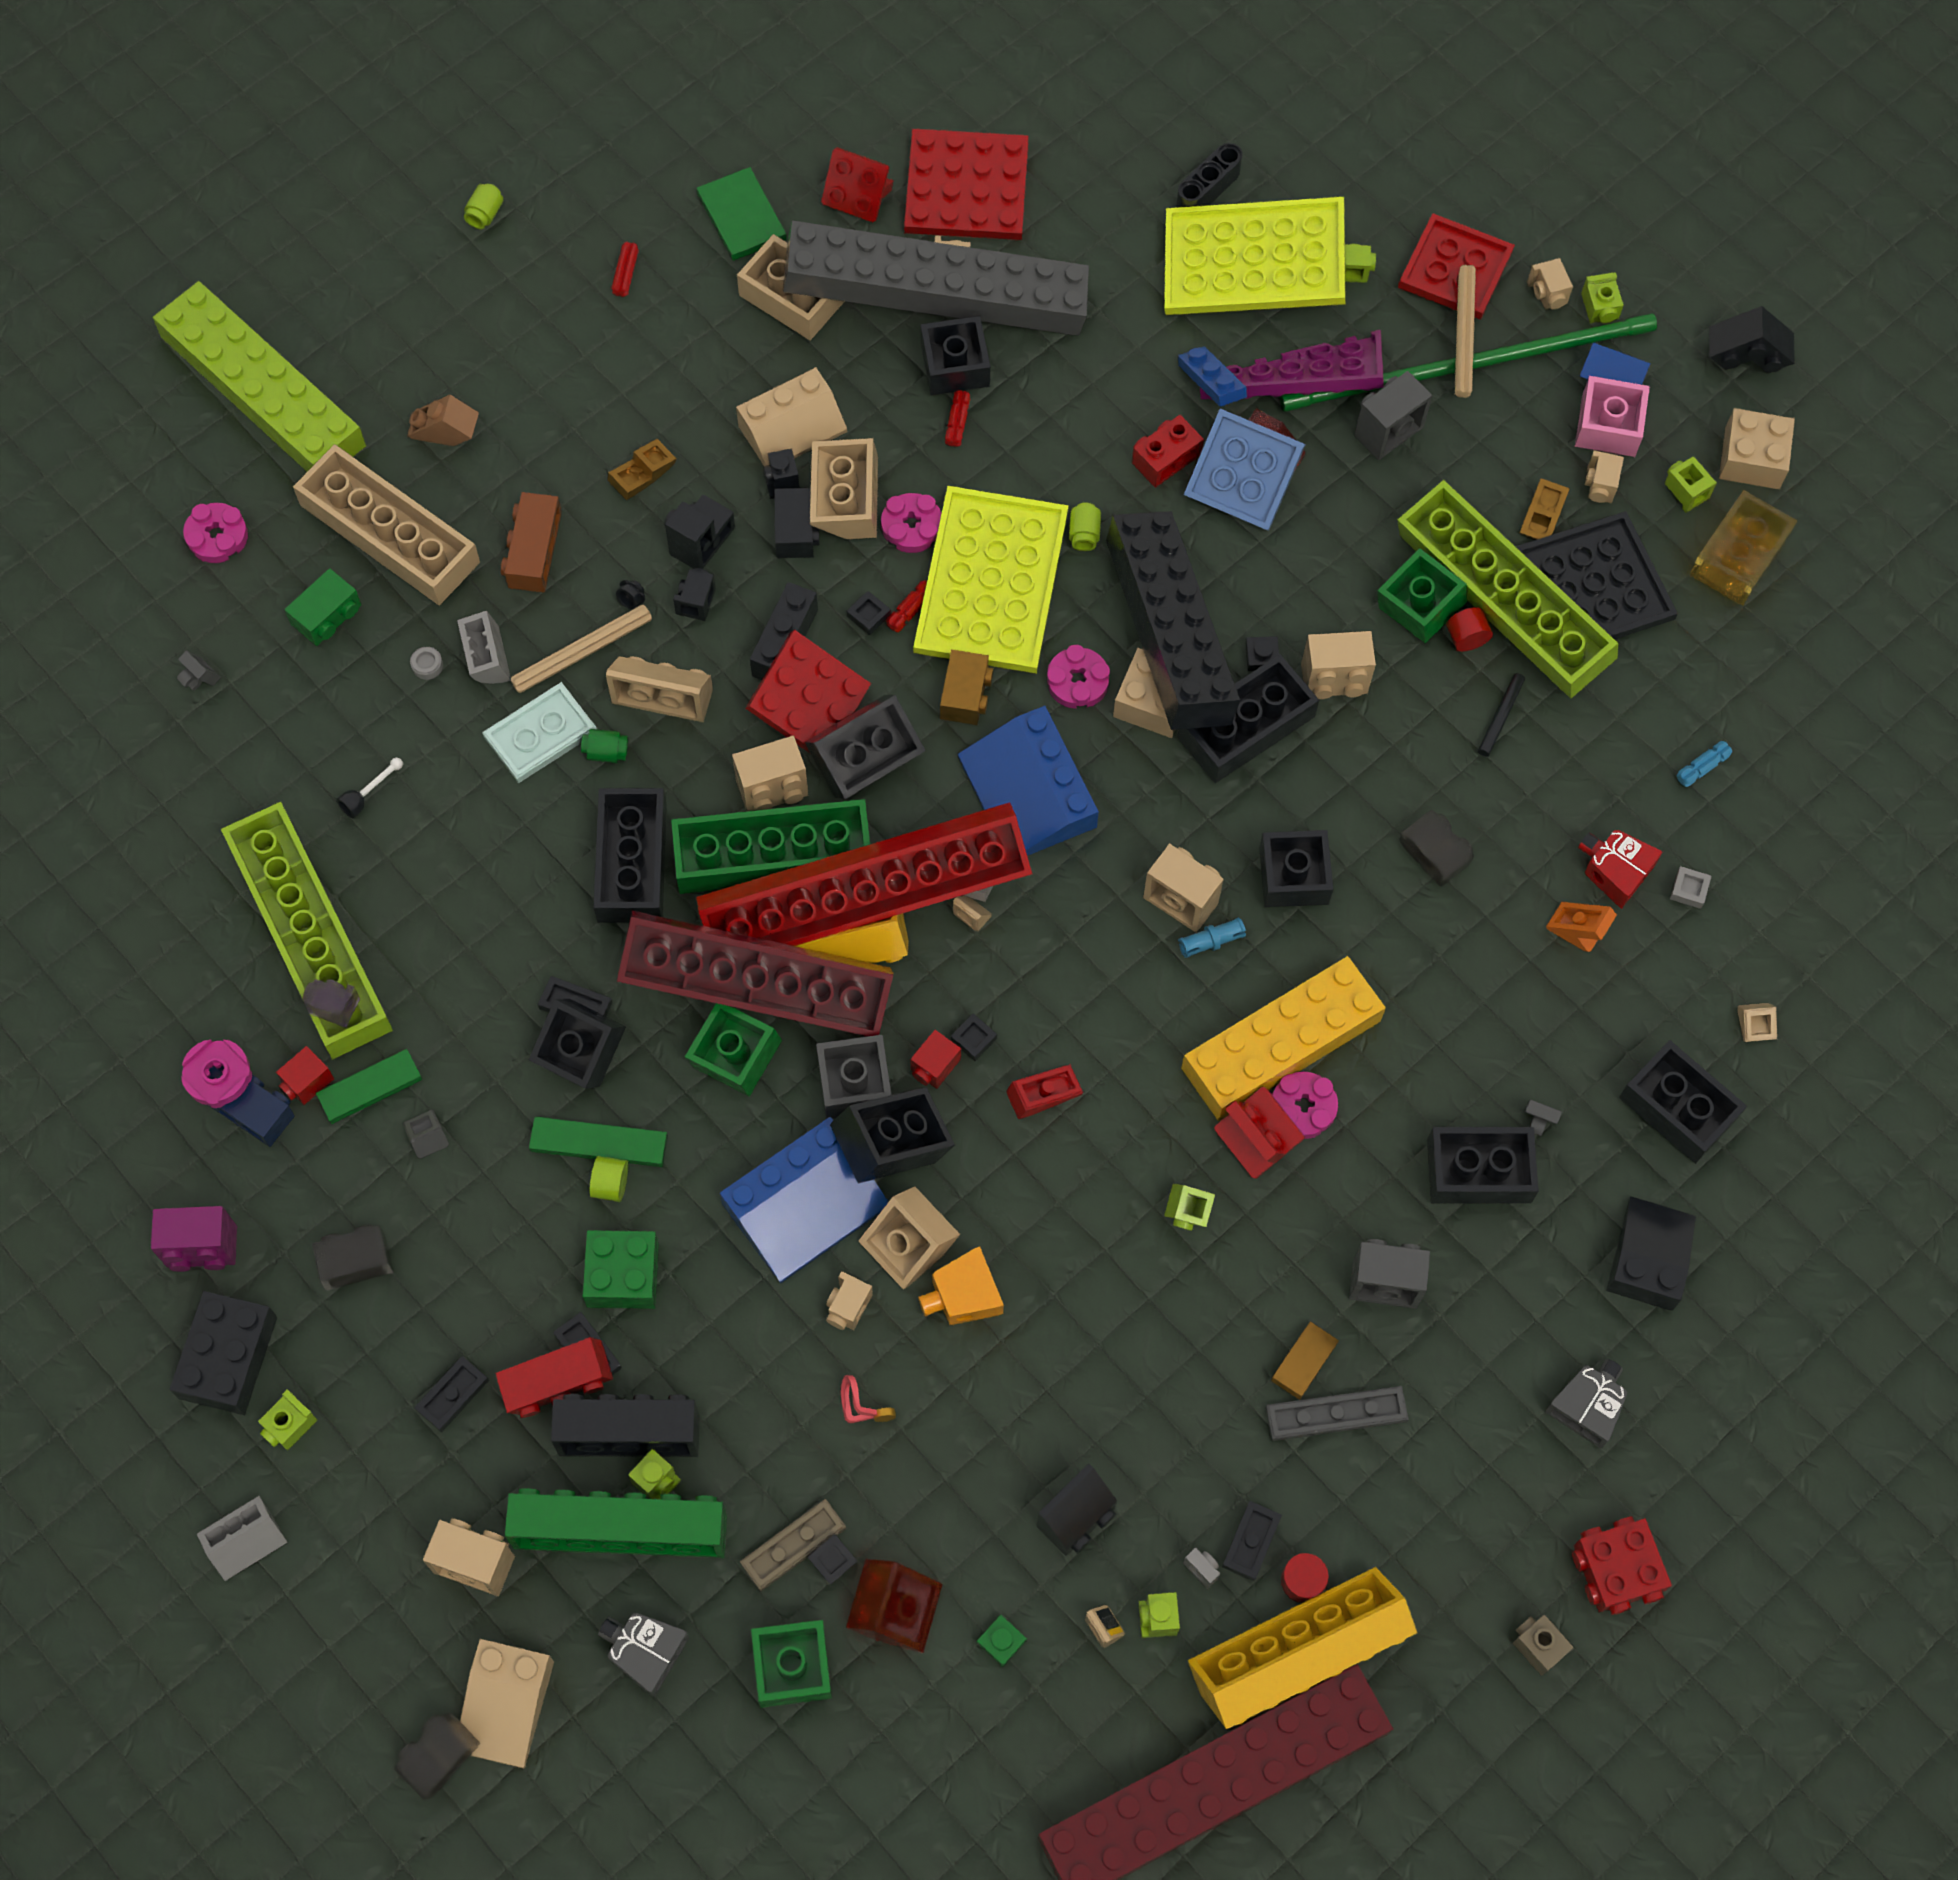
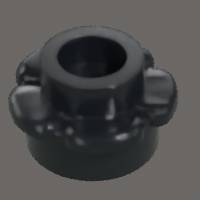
M622 580L620 582V588L616 591V597L624 607L634 609L637 605L640 606L645 602V591L640 583L634 580L630 582Z

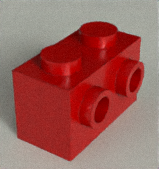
M1178 415L1173 420L1164 421L1156 432L1149 437L1144 436L1135 443L1132 464L1156 488L1201 455L1204 439L1181 415Z

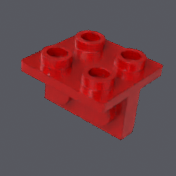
M836 147L832 151L821 203L859 218L875 222L878 218L882 199L892 191L894 180L887 178L889 166Z
M1261 1087L1244 1102L1234 1101L1225 1109L1229 1115L1214 1127L1216 1133L1254 1179L1260 1177L1305 1139V1135L1266 1087Z

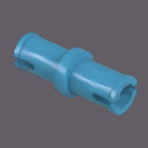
M1239 917L1215 927L1208 925L1204 927V931L1179 938V948L1185 958L1208 949L1215 951L1220 949L1222 944L1246 937L1244 932L1246 929Z

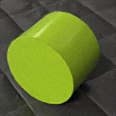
M597 1156L591 1174L590 1197L621 1202L627 1183L628 1161Z

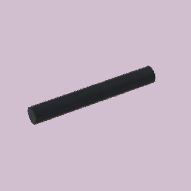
M1519 673L1513 675L1478 749L1480 755L1489 757L1525 681L1523 675Z

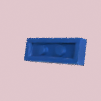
M1205 346L1193 348L1189 352L1178 355L1179 367L1220 407L1247 398L1246 386Z

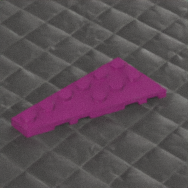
M1381 330L1372 331L1371 337L1357 340L1356 336L1344 338L1345 342L1340 345L1331 346L1330 344L1322 343L1281 353V359L1267 362L1264 357L1254 360V364L1249 367L1241 368L1238 365H1231L1226 368L1246 386L1247 398L1263 395L1278 397L1283 394L1295 393L1309 395L1314 392L1326 391L1340 393L1345 390L1358 389L1371 391L1376 388H1384ZM1200 388V396H1201V399H1210V400H1212V399Z

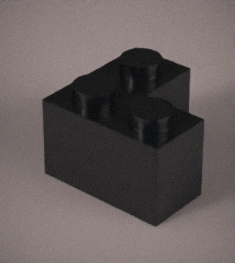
M1760 306L1709 326V357L1724 370L1734 369L1741 364L1753 361L1766 373L1777 372L1782 368L1795 364L1794 333L1767 309Z
M704 494L696 503L693 502L690 505L682 501L676 510L672 509L668 513L664 522L670 555L693 569H704L735 529L734 512Z

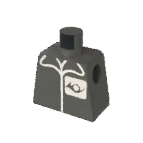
M1605 1359L1598 1371L1585 1365L1552 1401L1545 1413L1602 1449L1611 1438L1628 1393L1626 1389L1616 1384L1623 1372V1368L1610 1359Z
M635 1612L631 1615L626 1625L608 1617L598 1633V1636L613 1644L607 1656L609 1660L654 1698L690 1638L688 1633L682 1629Z

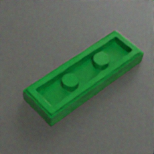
M405 1049L317 1092L316 1095L332 1125L423 1079L408 1049Z

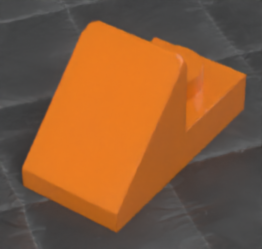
M1561 902L1546 927L1550 932L1583 951L1591 952L1596 942L1603 939L1617 914L1609 906Z

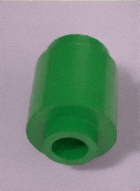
M591 728L589 735L583 734L581 753L587 754V760L618 763V760L626 761L628 736L621 735L619 731Z

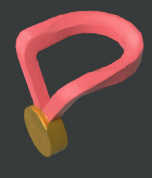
M853 1375L843 1377L841 1403L845 1421L856 1423L874 1419L875 1422H887L896 1418L894 1408L875 1410L861 1407L855 1377ZM850 1385L852 1390L854 1408L856 1412L861 1415H852L849 1401Z

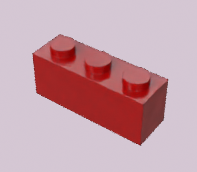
M592 1337L495 1373L507 1413L520 1415L521 1418L531 1417L540 1413V1407L552 1403L553 1406V1399H563V1395L576 1394L581 1391L584 1394H591L604 1388L603 1383L613 1380L602 1340Z

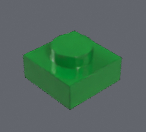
M1000 1615L977 1640V1644L1004 1667L1024 1645L1027 1638Z

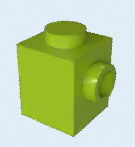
M1173 1184L1164 1216L1174 1219L1173 1226L1192 1231L1194 1225L1206 1227L1215 1194L1185 1185Z

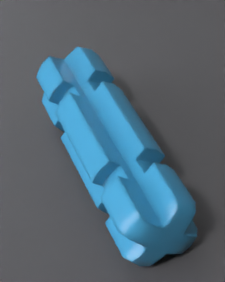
M1725 741L1718 742L1713 746V749L1707 750L1690 763L1691 765H1686L1679 770L1676 776L1677 780L1684 787H1689L1696 782L1697 778L1700 779L1718 766L1719 762L1729 758L1732 754V748Z

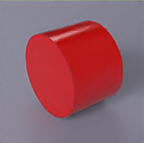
M1478 607L1460 611L1453 615L1446 623L1456 650L1461 652L1479 648L1486 644L1493 636L1483 609Z
M1302 1553L1292 1557L1281 1575V1585L1285 1594L1290 1599L1299 1603H1304L1320 1595L1328 1583L1326 1565L1319 1557L1309 1553Z

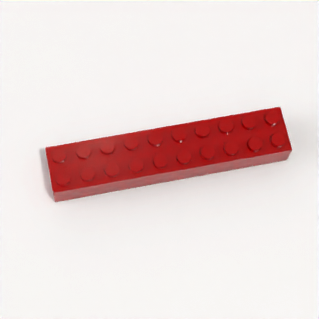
M1009 802L696 898L698 912L705 927L797 946L1032 874L1017 817Z

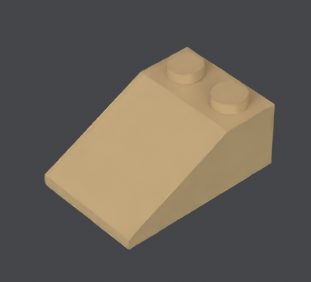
M480 1639L469 1675L454 1752L525 1769L553 1669V1659L546 1654Z

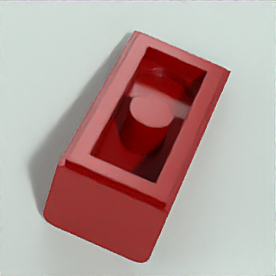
M1069 1064L1012 1081L1006 1093L1017 1118L1022 1119L1081 1096L1083 1091Z

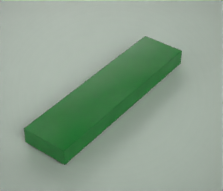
M534 1117L529 1150L530 1152L596 1159L597 1156L627 1160L630 1164L663 1167L668 1135L667 1132Z

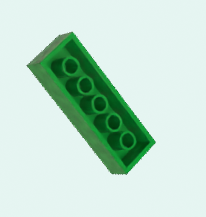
M865 799L671 819L676 878L680 894L721 890L870 845Z
M523 1488L519 1489L518 1494L509 1493L505 1537L514 1550L724 1558L727 1514L723 1502H717V1497L696 1496V1501L682 1500V1496L675 1494L660 1495V1499H646V1495L642 1493H626L625 1498H613L611 1493L592 1491L588 1497L575 1496V1492L570 1490H555L554 1495H540V1491L537 1489Z

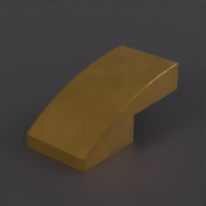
M655 439L635 450L632 460L608 472L607 480L628 500L660 478L676 463L677 458L658 439Z
M1540 478L1519 534L1535 540L1552 535L1570 488Z
M1310 1321L1271 1381L1300 1400L1335 1349L1339 1340Z

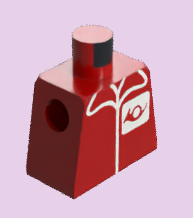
M1614 830L1605 842L1589 832L1578 846L1580 850L1592 857L1585 870L1586 876L1621 909L1656 866L1663 853L1659 849L1620 830Z

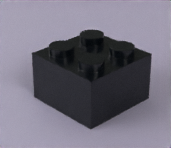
M980 316L920 324L921 349L930 395L990 387L991 367Z
M1328 830L1263 833L1259 853L1264 907L1329 905L1333 893Z
M570 998L555 999L529 1060L585 1089L600 1087L626 1026Z

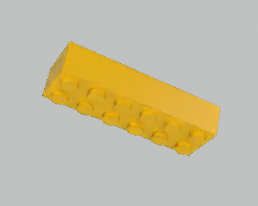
M1347 956L1185 1054L1181 1069L1213 1115L1220 1121L1229 1115L1225 1109L1234 1101H1246L1261 1087H1266L1268 1090L1272 1089L1287 1074L1303 1070L1381 1022L1386 1007Z
M1374 1567L1187 1661L1200 1695L1223 1726L1228 1729L1234 1725L1242 1724L1248 1718L1265 1709L1277 1706L1279 1702L1297 1693L1307 1691L1311 1686L1329 1677L1339 1675L1343 1670L1361 1661L1371 1659L1375 1654L1392 1645L1404 1642L1406 1638L1416 1634L1417 1630L1405 1597L1377 1567Z

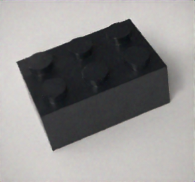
M883 695L804 742L834 797L841 799L848 798L926 751L896 695Z
M1671 1040L1639 1071L1619 1096L1624 1103L1695 1164L1747 1108L1746 1104Z
M927 1087L849 1105L830 1123L858 1184L935 1164L955 1146Z
M1534 1127L1432 1128L1427 1138L1431 1204H1530L1533 1202L1539 1192Z
M203 1291L169 1390L179 1400L245 1415L278 1317L269 1306Z

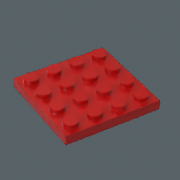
M912 129L904 233L1022 240L1029 135Z

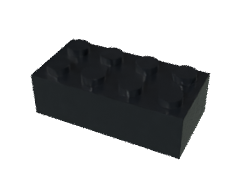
M1281 654L1235 683L1240 702L1232 725L1178 729L1177 738L1215 784L1316 716L1319 699Z
M599 788L594 911L598 923H629L632 911L663 917L667 813L664 788Z
M566 1394L563 1395V1399H553L551 1442L559 1456L645 1457L653 1449L661 1457H698L700 1415L695 1400H689V1396L670 1395L668 1400H654L652 1395L640 1394L634 1395L633 1400H619V1396L612 1394L599 1395L598 1399H584L582 1395Z

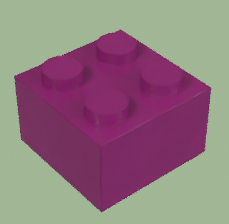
M223 1206L153 1209L151 1250L170 1270L185 1272L189 1271L191 1267L204 1266L207 1270H222L225 1268V1265L236 1264L237 1225Z

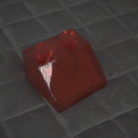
M865 1559L846 1628L870 1639L924 1653L943 1584L895 1561Z

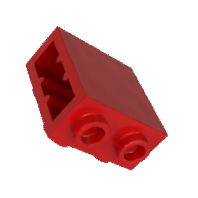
M1633 1516L1626 1517L1614 1522L1613 1529L1603 1532L1601 1527L1586 1530L1580 1533L1582 1538L1573 1545L1575 1549L1572 1551L1573 1561L1578 1571H1583L1588 1583L1585 1585L1586 1595L1591 1605H1596L1599 1613L1610 1610L1611 1615L1619 1614L1631 1609L1630 1603L1641 1599L1644 1605L1665 1598L1663 1592L1672 1586L1646 1518L1634 1521Z

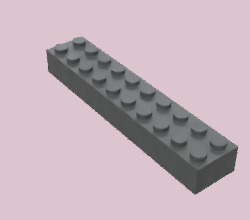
M792 220L787 240L783 292L961 319L980 316L982 322L1079 336L1087 317L1089 265Z

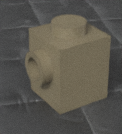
M1545 1615L1537 1621L1531 1616L1515 1630L1520 1637L1513 1642V1645L1541 1676L1574 1648Z

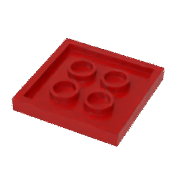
M1432 213L1399 281L1398 288L1457 310L1458 273L1462 265H1473L1476 269L1474 318L1481 320L1515 245Z
M793 630L788 635L745 709L785 737L794 735L797 745L809 752L804 742L853 714L871 683L805 636Z

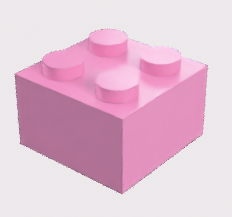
M1589 376L1582 394L1575 447L1635 457L1643 439L1650 386Z

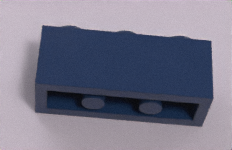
M214 1066L209 1069L211 1073L209 1079L220 1078L225 1068L223 1066L218 1069ZM252 1074L250 1083H248L246 1090L240 1097L221 1108L212 1109L268 1147H271L295 1115L289 1107L291 1103L289 1099L278 1091H274L271 1094L263 1089L265 1084Z

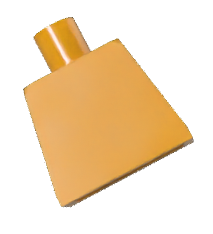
M980 1246L935 1271L932 1274V1283L935 1291L918 1297L924 1316L943 1310L949 1325L999 1316L1003 1314L1004 1304Z

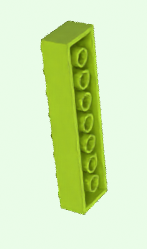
M200 281L196 282L153 316L161 338L307 472L334 444L352 457L366 447L360 427Z
M1445 480L1441 481L1398 519L1399 536L1415 551L1419 548L1467 583V600L1474 607L1483 609L1486 619L1569 698L1572 699L1618 658V642Z
M282 803L274 804L222 828L221 831L332 1060L392 1032L393 1029Z

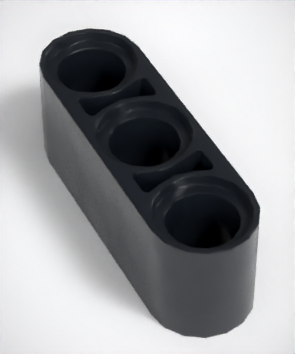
M1225 143L1219 146L1181 182L1178 188L1176 208L1209 206L1240 175L1242 149L1234 143Z

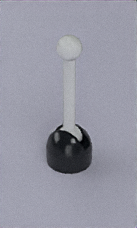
M393 758L390 766L360 792L348 790L340 795L336 802L347 816L354 819L364 808V796L394 770H400L403 766L402 760L400 758Z

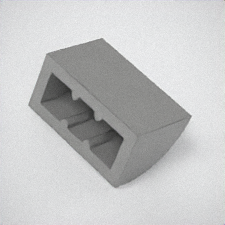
M484 611L457 620L469 675L481 683L495 684L511 681L500 629L491 615Z
M260 1496L197 1533L207 1557L224 1581L287 1543L275 1519Z

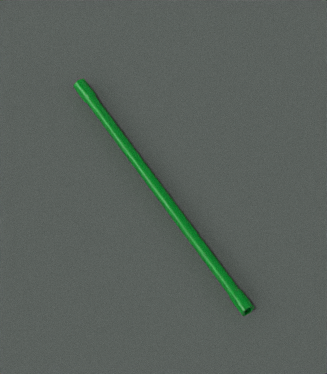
M1651 313L1628 318L1621 322L1474 353L1473 369L1591 344L1593 342L1653 332L1657 330V320L1655 315ZM1456 357L1383 373L1384 385L1392 377H1399L1406 371H1409L1418 381L1455 373ZM1376 388V389L1371 390V391L1380 390V389H1383V388ZM1358 389L1345 390L1340 393L1326 391L1314 392L1309 395L1301 393L1283 394L1280 396V405L1283 412L1309 407L1320 402L1371 391Z

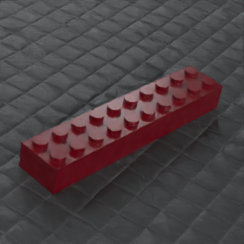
M1356 1664L1339 1675L1320 1683L1039 1833L1038 1840L1058 1880H1120L1387 1736L1393 1730V1727L1359 1665Z

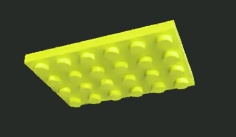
M1344 197L1166 208L1164 304L1166 315L1346 304Z
M947 486L913 653L950 659L951 649L989 655L988 666L1037 674L1069 505Z

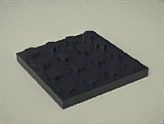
M1627 511L1516 546L1521 553L1614 640L1673 621L1678 615Z

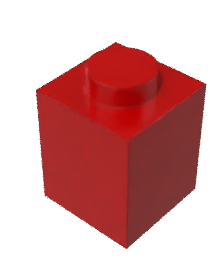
M934 1030L910 1059L913 1077L925 1086L930 1084L937 1089L961 1060V1048L937 1030Z
M307 1046L276 1072L282 1082L278 1085L280 1090L291 1101L296 1097L303 1105L334 1080L329 1068Z

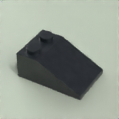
M1630 1196L1606 1291L1673 1311L1682 1300L1689 1270L1696 1216Z

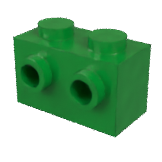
M329 568L284 610L290 624L315 646H318L323 640L331 638L336 628L346 619L352 618L362 604L357 591Z

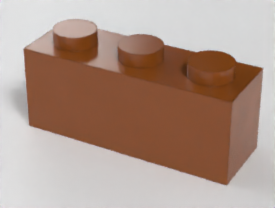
M522 492L519 504H514V530H509L507 548L509 553L508 557H503L501 564V575L505 576L508 588L545 593L562 514L558 496Z

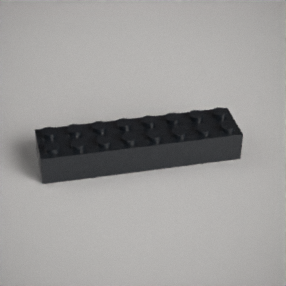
M1172 511L1113 515L1106 543L1170 729L1232 725L1240 698Z

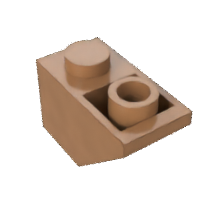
M448 395L426 406L417 408L410 416L409 423L411 425L407 436L414 440L456 446L472 439L479 412L452 395Z

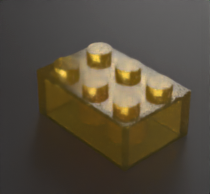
M1743 490L1697 557L1689 575L1744 606L1789 539L1797 520Z

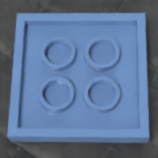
M1219 409L1184 495L1269 531L1306 444L1228 411Z

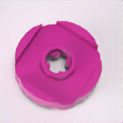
M906 493L889 498L881 516V529L884 538L896 545V549L906 553H918L930 548L931 543L937 538L942 514L940 508L936 505L935 499L930 495ZM909 518H915L920 521L916 523L914 528H909V524L904 523Z
M224 503L198 504L192 509V514L185 522L183 535L189 549L198 559L208 563H221L229 560L228 556L236 551L239 553L245 547L248 539V528L239 509ZM214 528H220L223 533H218L216 538H211L209 533Z
M1071 645L1067 650L1058 653L1048 666L1047 683L1049 692L1059 704L1068 708L1077 709V706H1094L1107 693L1110 673L1109 666L1098 653L1083 648L1080 645ZM1082 673L1086 681L1082 682L1079 680L1074 683L1072 682V674Z
M210 1039L202 1041L195 1045L183 1060L182 1066L184 1068L181 1078L184 1088L194 1100L201 1104L209 1105L212 1108H221L225 1104L236 1100L243 1094L252 1079V1071L250 1070L247 1056L237 1044L230 1040L212 1041ZM213 1066L217 1069L221 1066L225 1068L222 1071L223 1075L218 1079H209L211 1076L209 1069Z
M1311 1072L1287 1074L1281 1079V1082L1273 1092L1274 1098L1305 1135V1139L1320 1135L1335 1120L1338 1111V1098L1333 1089L1332 1082L1327 1078ZM1307 1098L1313 1104V1107H1309L1307 1112H1301V1106L1295 1105V1101Z

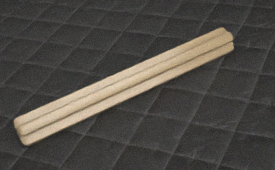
M1462 265L1458 273L1455 395L1464 398L1470 397L1473 380L1476 269L1473 265Z
M640 605L511 677L513 687L518 693H522L652 620L648 608Z

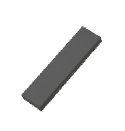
M1402 1386L1270 1404L1265 1407L1271 1441L1406 1423L1409 1420Z

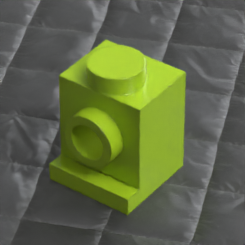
M1360 244L1345 245V282L1367 283L1369 272L1375 271L1376 253H1371V246Z
M1616 272L1588 276L1586 278L1581 295L1590 323H1609L1619 319L1624 305L1616 282Z
M1694 456L1685 462L1680 460L1674 463L1668 469V476L1664 483L1682 503V509L1685 513L1710 499L1716 486V481Z
M286 1390L282 1394L283 1397L258 1422L264 1428L260 1434L274 1448L280 1443L288 1451L317 1419L292 1393ZM285 1415L288 1416L286 1424L277 1425Z
M653 1449L628 1474L631 1483L640 1492L645 1494L648 1499H660V1495L669 1494L681 1482V1479L676 1476L673 1467Z
M1176 1593L1148 1594L1146 1601L1138 1602L1141 1638L1175 1636L1178 1634L1180 1625Z

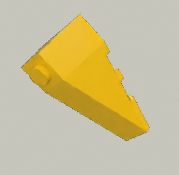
M902 913L795 947L868 963L882 961L892 963L908 955L909 941L904 914Z

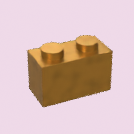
M951 649L940 704V719L978 725L979 715H985L988 696L983 695L985 686L991 687L994 668L988 667L989 655Z

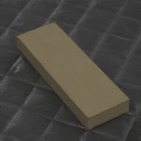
M824 1499L742 1559L740 1564L761 1592L808 1558L807 1556L835 1533L837 1536L846 1530V1526L828 1501Z

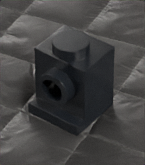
M792 448L768 453L769 465L764 466L763 471L770 499L775 498V489L799 488V476Z
M701 568L689 569L686 580L682 579L679 584L678 595L675 594L673 598L676 615L706 621L716 590L714 574Z

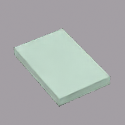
M560 682L483 731L482 734L516 781L520 783L581 744L583 734L589 735L590 728L597 729V727L564 684Z

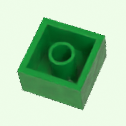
M1419 548L1377 590L1379 609L1426 644L1467 602V583Z
M716 1003L686 1053L685 1058L694 1069L750 1097L781 1044L782 1039L773 1027L731 1006Z
M587 1230L583 1299L587 1308L655 1309L659 1250L656 1232Z
M823 1620L751 1629L758 1702L761 1708L832 1699Z

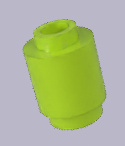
M479 184L464 208V219L470 226L476 229H484L491 224L504 201L500 190L492 184Z
M1080 503L1070 511L1069 540L1072 542V547L1079 551H1091L1096 548L1097 543L1100 541L1101 511L1091 503Z

